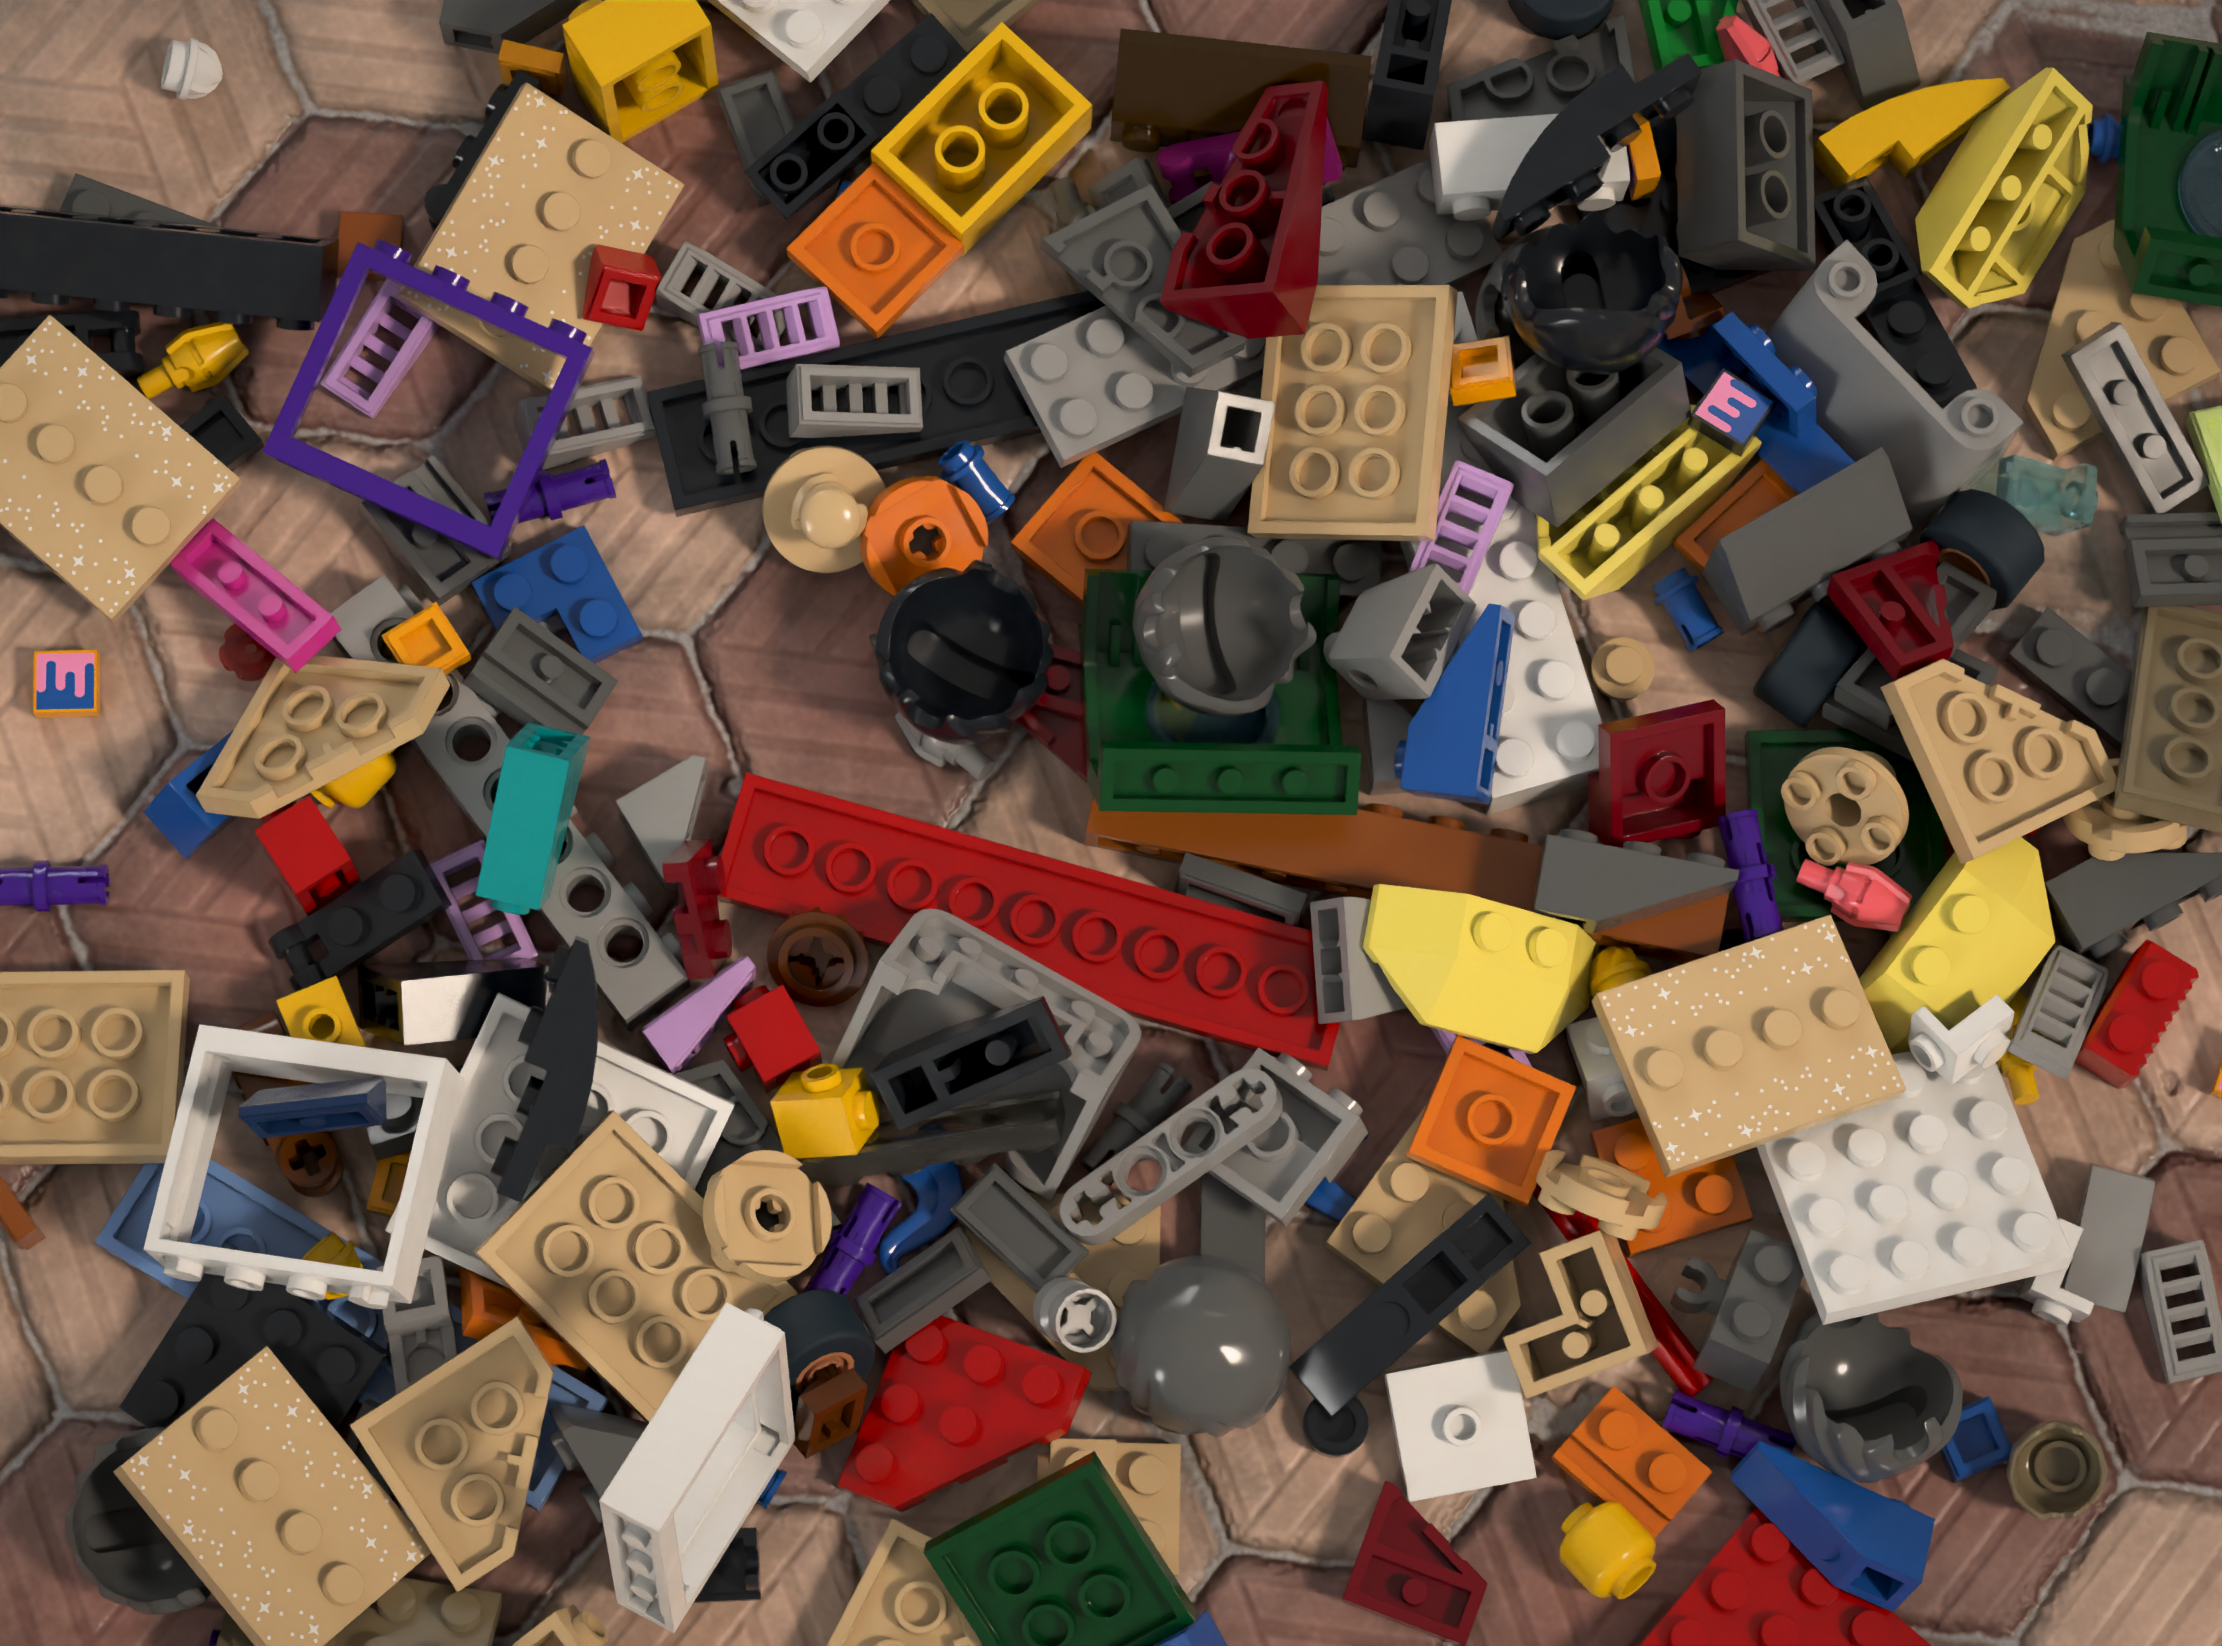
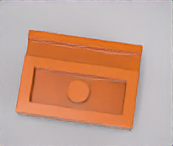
M1615 1386L1608 1391L1550 1458L1601 1504L1617 1501L1623 1505L1654 1539L1713 1472Z

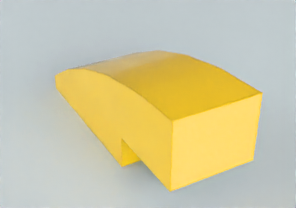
M2003 78L1964 80L1926 87L1888 99L1850 117L1820 136L1813 150L1814 163L1834 188L1870 175L1889 160L1905 179L1965 135L1976 118L2005 98L2011 87Z

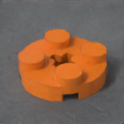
M928 475L900 480L881 492L873 501L871 507L867 509L866 527L860 534L861 556L868 573L882 589L894 596L905 585L926 572L944 567L964 571L973 560L981 561L983 548L988 545L989 535L982 510L967 492L937 476ZM921 525L927 530L936 527L939 533L931 541L934 551L927 556L918 549L911 551L909 542L914 538L913 531Z

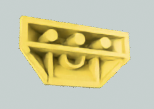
M2044 68L1976 118L1915 218L1921 271L1961 308L1970 309L1980 306V304L2024 294L2086 192L2089 156L2087 124L2091 123L2093 105L2055 68Z
M1690 405L1691 413L1697 405ZM1688 417L1558 528L1536 514L1538 558L1582 600L1619 590L1669 547L1680 534L1720 498L1759 450L1762 442L1755 436L1744 454L1740 457L1687 425Z
M2019 837L1963 864H1960L1954 852L1904 918L1900 930L1892 934L1861 975L1859 981L1891 1054L1911 1051L1908 1042L1912 1014L1922 1006L1926 1007L1950 1030L1996 994L2008 1005L2053 946L2055 936L2038 849L2022 837Z
M1376 884L1373 885L1363 949L1374 963L1380 965L1392 988L1421 1025L1528 1054H1535L1589 1008L1591 997L1589 990L1590 967L1598 954L1599 945L1577 924L1466 893Z

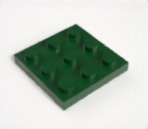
M1848 729L1747 731L1744 736L1748 809L1757 810L1761 829L1760 833L1768 864H1774L1777 878L1772 880L1781 922H1810L1830 914L1833 921H1844L1830 912L1832 903L1824 900L1825 894L1796 882L1805 859L1817 862L1809 856L1806 851V844L1792 828L1781 794L1783 783L1800 760L1813 751L1827 747H1844L1857 751L1874 752L1885 758L1895 771L1897 781L1905 794L1908 804V827L1902 841L1895 850L1885 859L1869 866L1878 868L1913 895L1907 911L1908 914L1945 865L1943 824L1915 763ZM1836 863L1825 867L1835 870L1837 866L1846 869L1847 865Z
M1095 1451L927 1541L924 1547V1555L983 1646H1152L1196 1622L1197 1611Z

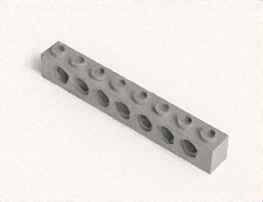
M383 574L330 612L342 629L332 639L346 658L398 664L382 657L386 644L381 635L422 611L424 607L406 584L396 590L386 575ZM455 669L446 675L450 684L449 690L453 692L450 704L443 710L435 712L425 732L410 740V743L486 842L505 748L518 732L508 738L495 721V718L501 715L502 711L463 684L464 678ZM471 736H481L491 742L489 752L485 757L478 761L469 762L457 756V749L463 740ZM574 805L570 818L578 813ZM570 819L564 839L567 846L565 852L559 858L550 897L537 911L564 947L570 949L576 935L588 940L595 969L597 990L625 1028L631 1031L691 987L684 970L681 945L670 932L662 938L658 936L646 920L654 911L642 893L632 882L623 888L608 870L616 861L607 847L594 832L584 838ZM584 885L597 886L605 893L602 904L591 912H580L570 906L572 894L576 889ZM623 935L634 936L643 943L640 955L627 963L616 962L607 954L611 942Z

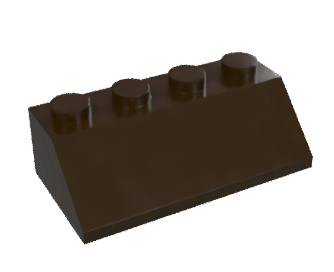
M1121 28L1110 141L1122 142L1123 147L1132 151L1154 152L1159 149V146L1167 147L1177 143L1240 132L1268 86L1324 81L1328 87L1327 118L1343 165L1342 171L1345 170V167L1357 168L1372 56Z

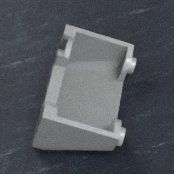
M1846 240L1822 261L1766 334L1775 347L1776 352L1774 354L1788 369L1792 366L1799 367L1813 382L1818 393L1816 396L1817 424L1855 462L1881 447L1884 449L1889 457L1912 525L1911 532L1920 531L1931 524L1957 492L1971 489L2000 463L2022 426L2023 421L2001 398L1990 391L1982 389L1967 390L1955 397L1943 409L1855 319L1867 309L1874 299L1878 283L1876 272L1870 263Z
M930 908L915 913L879 959L831 1064L837 1065L839 1069L864 1067L869 1090L879 1097L881 1094L870 1073L890 1052L947 1027L1044 996L1072 1055L1065 1060L951 1108V1110L1010 1142L1011 1144L1004 1157V1164L1012 1179L1021 1188L1035 1192L1051 1201L1063 1184L1127 1067L1142 1033L1135 1019L1121 1008L960 918L943 910Z

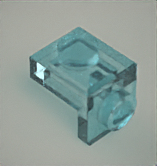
M2011 455L1999 459L1996 496L2007 501L2021 512L2037 532L2056 537L2091 526L2098 504V492L2096 490L2098 468L2084 463L2063 469L2018 455Z

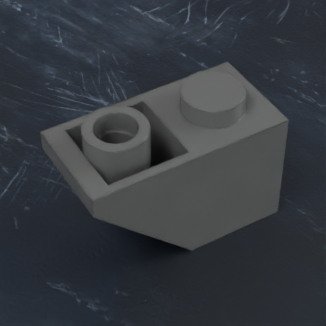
M444 0L439 24L444 44L499 54L503 39L525 44L567 18L580 6L581 0Z
M1816 0L1846 60V63L1839 66L1863 111L1919 87L1921 82L1902 8L1897 0Z
M1187 387L1163 511L1225 523L1264 465L1275 402L1226 392Z
M558 1404L548 1411L560 1431L549 1438L568 1471L578 1465H581L591 1483L581 1488L580 1491L598 1522L601 1523L603 1520L599 1500L648 1423Z

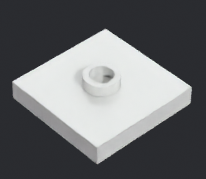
M1507 1348L1384 1372L1406 1499L1409 1502L1537 1478L1520 1382Z

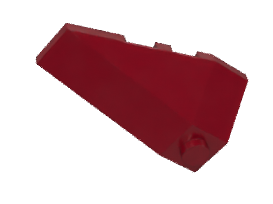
M1324 81L1268 86L1232 146L1236 158L1220 185L1211 183L1202 198L1207 208L1193 232L1183 231L1173 248L1160 300L1165 309L1247 339L1306 334L1318 282L1328 105V87Z

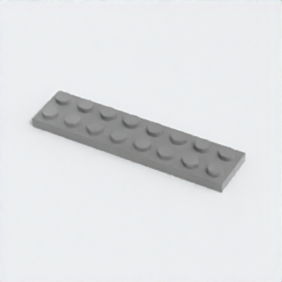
M1428 158L1322 207L1317 285H1450L1454 287L1489 271L1502 253V250L1484 218L1463 221L1455 219L1453 214L1437 215L1431 160ZM1104 306L1007 350L1004 355V361L1060 468H1063L1181 413L1187 387L1227 392L1262 376L1266 338H1245L1247 342L1244 350L1189 378L1111 309Z

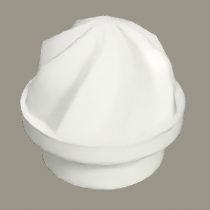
M190 37L187 43L171 40L164 61L161 89L175 91L176 98L181 100L204 97L213 91L223 76L217 53L208 45L199 42L195 38Z

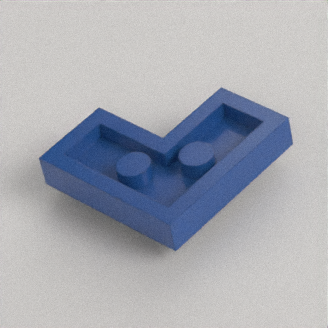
M584 525L471 582L473 590L495 631L514 607H517L537 623H541L558 614L577 651L594 664L643 640L640 629Z

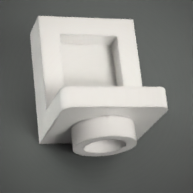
M1996 994L1968 1017L1948 1030L1926 1007L1922 1006L1912 1014L1908 1035L1910 1050L1914 1058L1924 1069L1929 1072L1937 1071L1952 1086L1978 1065L1982 1068H1988L2005 1054L2011 1044L2009 1036L2015 1012Z
M1598 1017L1569 1024L1566 1027L1567 1041L1585 1088L1586 1109L1590 1119L1597 1121L1613 1116H1625L1637 1111Z
M2059 1218L2058 1220L2073 1255L2084 1228ZM2067 1269L2026 1278L2018 1297L2034 1304L2031 1312L2036 1316L2061 1326H2068L2070 1320L2079 1323L2090 1316L2094 1306L2093 1302L2060 1288Z

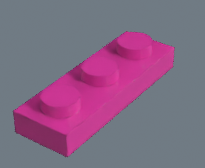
M213 518L169 563L179 578L295 673L342 630L332 614Z

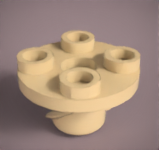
M815 446L796 450L775 470L766 486L762 503L765 529L778 552L794 565L819 573L847 570L863 562L860 551V534L866 527L867 509L871 507L873 501L886 487L875 468L866 459L851 450L838 446Z
M1844 747L1818 749L1801 759L1782 785L1781 794L1788 820L1796 834L1806 844V851L1809 856L1822 865L1831 866L1836 863L1847 865L1849 861L1864 865L1877 863L1888 857L1895 850L1906 833L1909 822V809L1905 794L1897 781L1893 767L1885 758L1874 752L1857 751Z

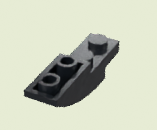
M930 13L841 92L837 90L747 168L744 174L784 219L787 220L839 181L841 176L844 177L870 156L871 150L968 53L938 19Z
M1684 54L1636 84L1621 63L1593 82L1573 99L1543 130L1526 153L1511 179L1491 230L1499 241L1515 230L1519 236L1527 235L1551 217V213L1548 210L1567 199L1574 205L1593 195L1604 184L1601 178H1603L1611 158L1605 147L1610 152H1616L1630 144L1642 133L1640 126L1658 115L1663 121L1669 120L1688 108L1694 101L1692 95L1702 74L1690 54Z
M1863 176L1815 196V221L1828 255L1844 241L1848 240L1876 272L1878 285L1875 297L1867 309L1856 318L1857 321L1942 409L1963 392L1977 389L1975 382L1921 288L1922 273L1868 177Z
M577 935L570 949L558 944L543 981L555 985L545 1009L532 1005L517 1040L529 1046L524 1061L547 1070L543 1080L531 1075L516 1112L527 1116L517 1140L505 1136L490 1170L491 1173L501 1177L496 1193L520 1203L546 1143L548 1142L569 1152L572 1151L584 1119L593 1083L598 1046L596 975L589 942Z
M1487 1194L1289 1366V1370L1324 1411L1332 1417L1528 1247L1531 1242L1495 1200Z

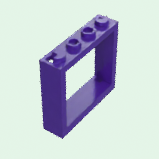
M377 239L373 249L357 242L262 452L276 461L501 561L594 356L593 348L583 344L587 334L574 326L554 318L551 319L548 328L527 319L525 315L529 307L503 294L493 292L490 301L466 291L470 280L443 267L435 265L431 275L408 265L412 254L388 242ZM369 271L566 359L491 526L294 438Z

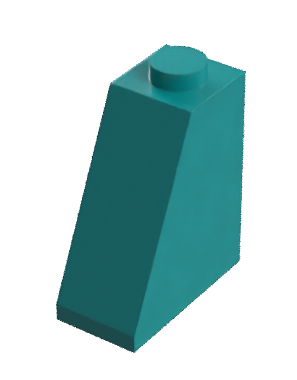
M528 722L506 745L475 895L492 899L491 906L506 913L523 915L528 914L530 908L539 910L550 897L590 736Z

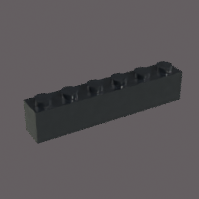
M0 205V299L8 298V290L31 292V302L39 304L66 305L69 304V296L92 298V308L104 311H129L131 303L154 305L153 314L162 317L187 318L191 317L192 309L215 311V321L221 323L251 324L253 323V315L277 318V328L309 331L314 330L315 322L322 321L336 291L339 253L338 239Z

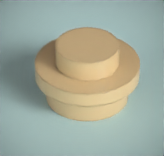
M1617 637L1608 640L1598 648L1592 660L1591 674L1596 687L1604 695L1614 700L1627 701L1641 696L1650 687L1655 675V662L1649 649L1638 640L1628 637Z

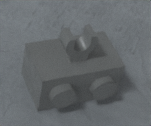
M1750 1229L1733 1260L1726 1281L1718 1278L1715 1269L1709 1263L1697 1258H1688L1681 1275L1696 1281L1701 1287V1292L1693 1293L1684 1288L1677 1287L1670 1304L1677 1310L1687 1314H1696L1702 1311L1713 1314L1692 1368L1753 1393L1770 1365L1804 1273L1794 1246Z

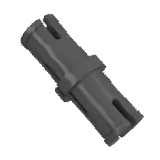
M733 341L721 342L724 368L722 369L718 367L715 343H710L699 347L698 355L701 357L708 400L702 404L704 419L711 420L717 464L715 466L716 473L734 474L731 456L732 447H735L737 450L740 473L751 471L757 467L747 415L753 412L751 397L744 396L738 354L739 343Z
M1160 1061L1157 1069L1142 1085L1128 1104L1121 1102L1112 1112L1116 1119L1101 1134L1090 1149L1079 1158V1162L1091 1173L1107 1153H1110L1111 1158H1113L1157 1127L1184 1095L1192 1090V1085L1185 1077L1180 1075L1165 1094H1161L1160 1089L1176 1070L1167 1063Z

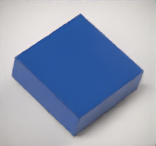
M1989 1396L1962 1407L1959 1424L1952 1439L1939 1451L1953 1483L2009 1460L2012 1445Z

